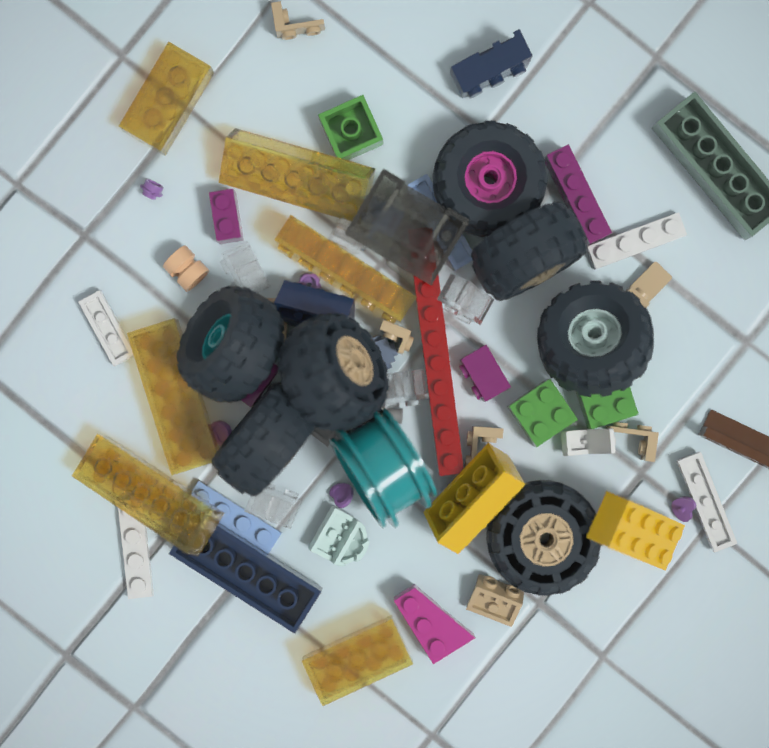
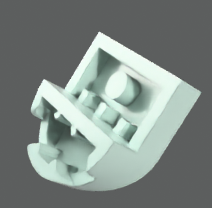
M331 506L308 549L335 565L345 566V564L353 561L358 562L365 555L369 546V539L367 538L366 528L361 522L348 513Z

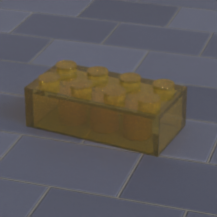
M168 42L119 124V128L126 134L166 156L214 75L212 67Z
M390 615L304 655L302 663L323 707L413 665V659L393 615Z

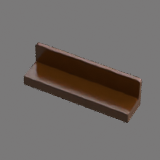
M709 411L698 436L769 469V436L719 412Z

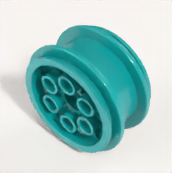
M382 407L379 411L380 414L376 411L373 413L374 417L369 419V422L351 433L346 434L344 430H336L335 433L338 440L336 441L334 438H331L329 442L344 472L379 526L385 528V521L387 520L392 527L397 528L399 522L396 514L417 501L425 508L431 507L429 495L435 497L437 496V491L411 441L392 414L385 407Z

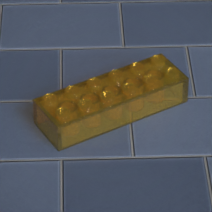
M235 128L225 139L218 183L359 224L367 212L376 168Z
M290 215L274 239L278 245L277 249L279 252L290 259L294 255L299 259V265L310 272L313 269L320 272L319 276L322 280L330 285L334 282L341 286L339 289L342 293L350 298H353L354 295L361 299L360 303L371 312L377 309L382 313L381 318L387 322L401 324L416 301L417 296L292 215Z
M175 318L127 333L171 476L212 463V458L219 449L203 396L188 387V383L184 381L178 372L177 350H179V342L183 333L179 320Z
M100 434L96 435L72 474L73 478L186 554L200 555L224 515L223 511L112 438Z

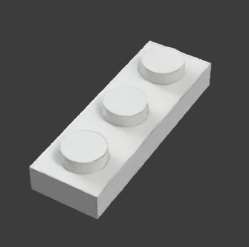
M101 290L78 302L113 366H117L136 355Z

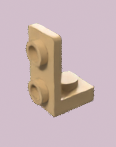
M281 1L271 3L277 38L282 37L283 40H290L296 38L299 34L306 33L307 36H314L325 30L324 19L285 25L290 23L287 8L282 9Z
M653 262L626 291L633 292L640 298L641 304L647 308L650 305L649 302L672 279V276L658 262Z
M614 422L613 426H606V429L613 428L614 432L644 436V439L639 442L638 455H641V460L655 462L659 433L652 432V427L637 425V430L628 429L627 423Z
M472 426V431L467 432V446H471L470 456L466 455L465 467L477 455L478 437H482V442L497 443V438L503 439L502 428Z

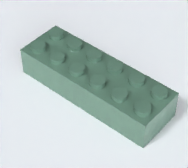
M694 91L652 127V130L740 236L747 240L769 223V180Z

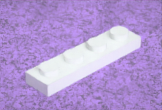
M678 212L589 245L587 251L594 270L682 238L687 233Z
M697 452L676 460L690 497L696 502L695 509L712 552L715 553L737 544L702 453Z
M143 498L118 501L128 599L153 597L154 590Z

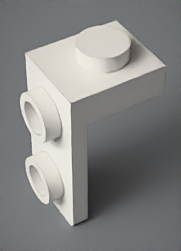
M613 428L561 432L563 456L615 453L616 439Z

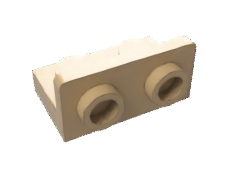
M383 320L380 331L384 332L383 337L397 342L398 338L403 339L398 353L402 355L404 350L409 352L414 337L410 336L411 331Z
M479 574L466 610L512 627L523 605L524 591L515 588L513 585L497 581L494 577Z

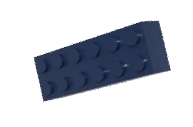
M200 510L195 511L169 552V555L294 634L323 589L318 584L264 552Z

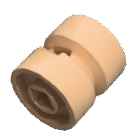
M184 245L166 260L163 268L172 277L177 276V283L188 292L206 277L209 269L200 260L195 261V254Z

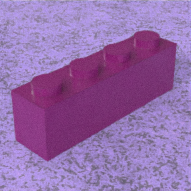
M569 144L547 154L544 158L545 164L567 209H572L587 236L585 240L587 246L609 236L612 231Z

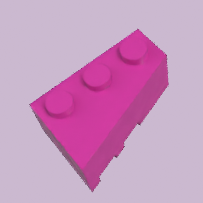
M415 584L394 596L395 604L433 664L475 639L472 631L462 625Z

